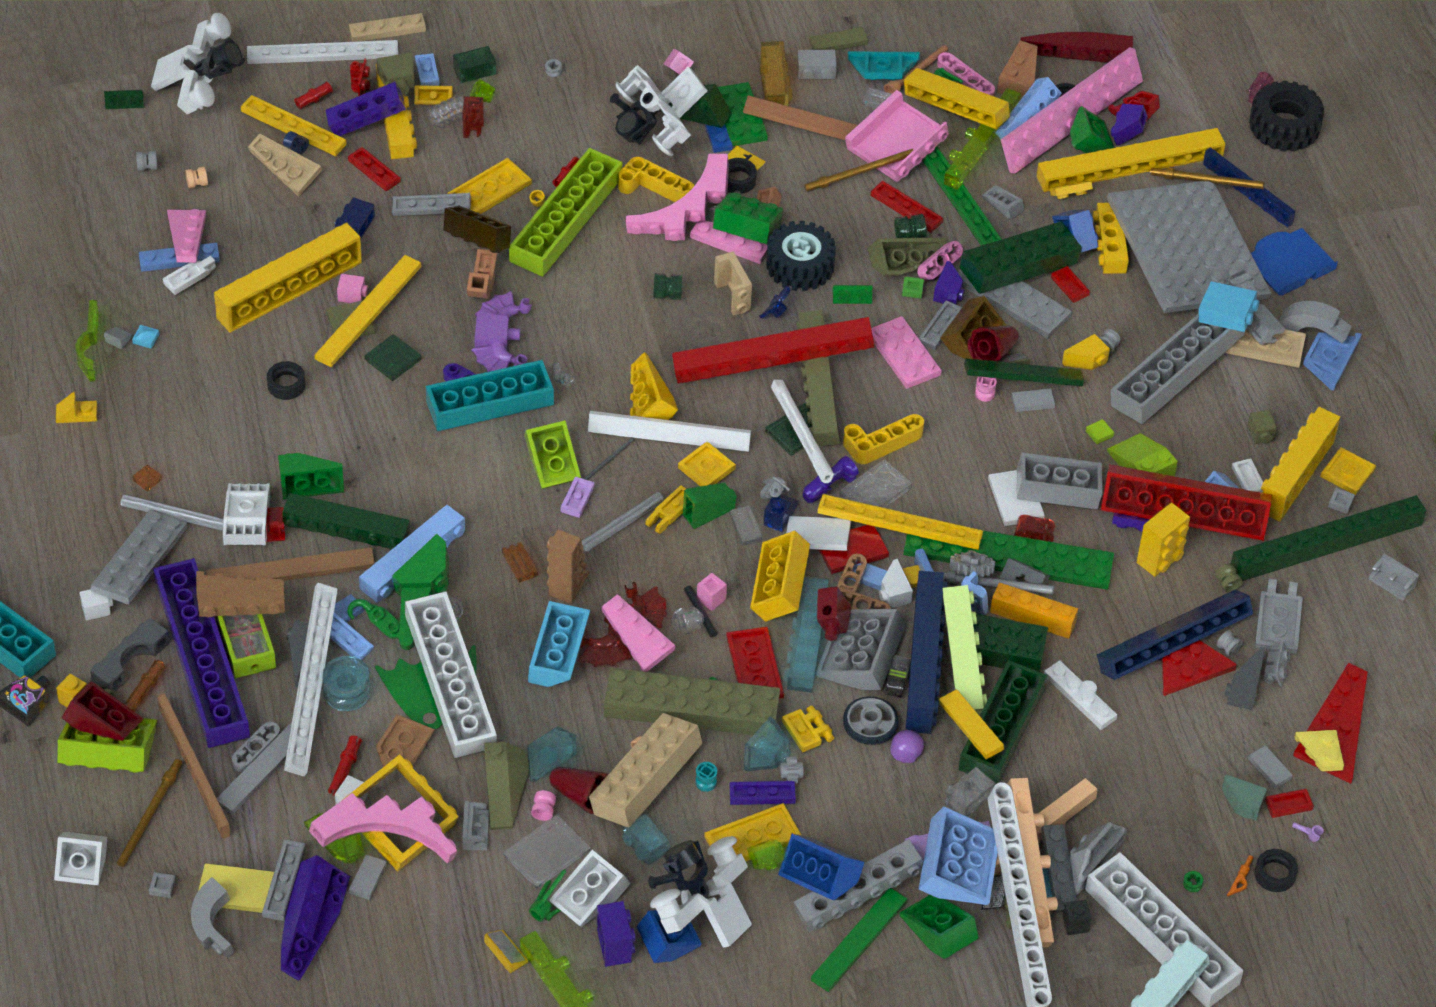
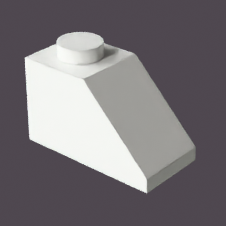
M898 559L893 560L882 580L881 590H879L880 600L889 604L891 608L910 604L912 601L913 590Z

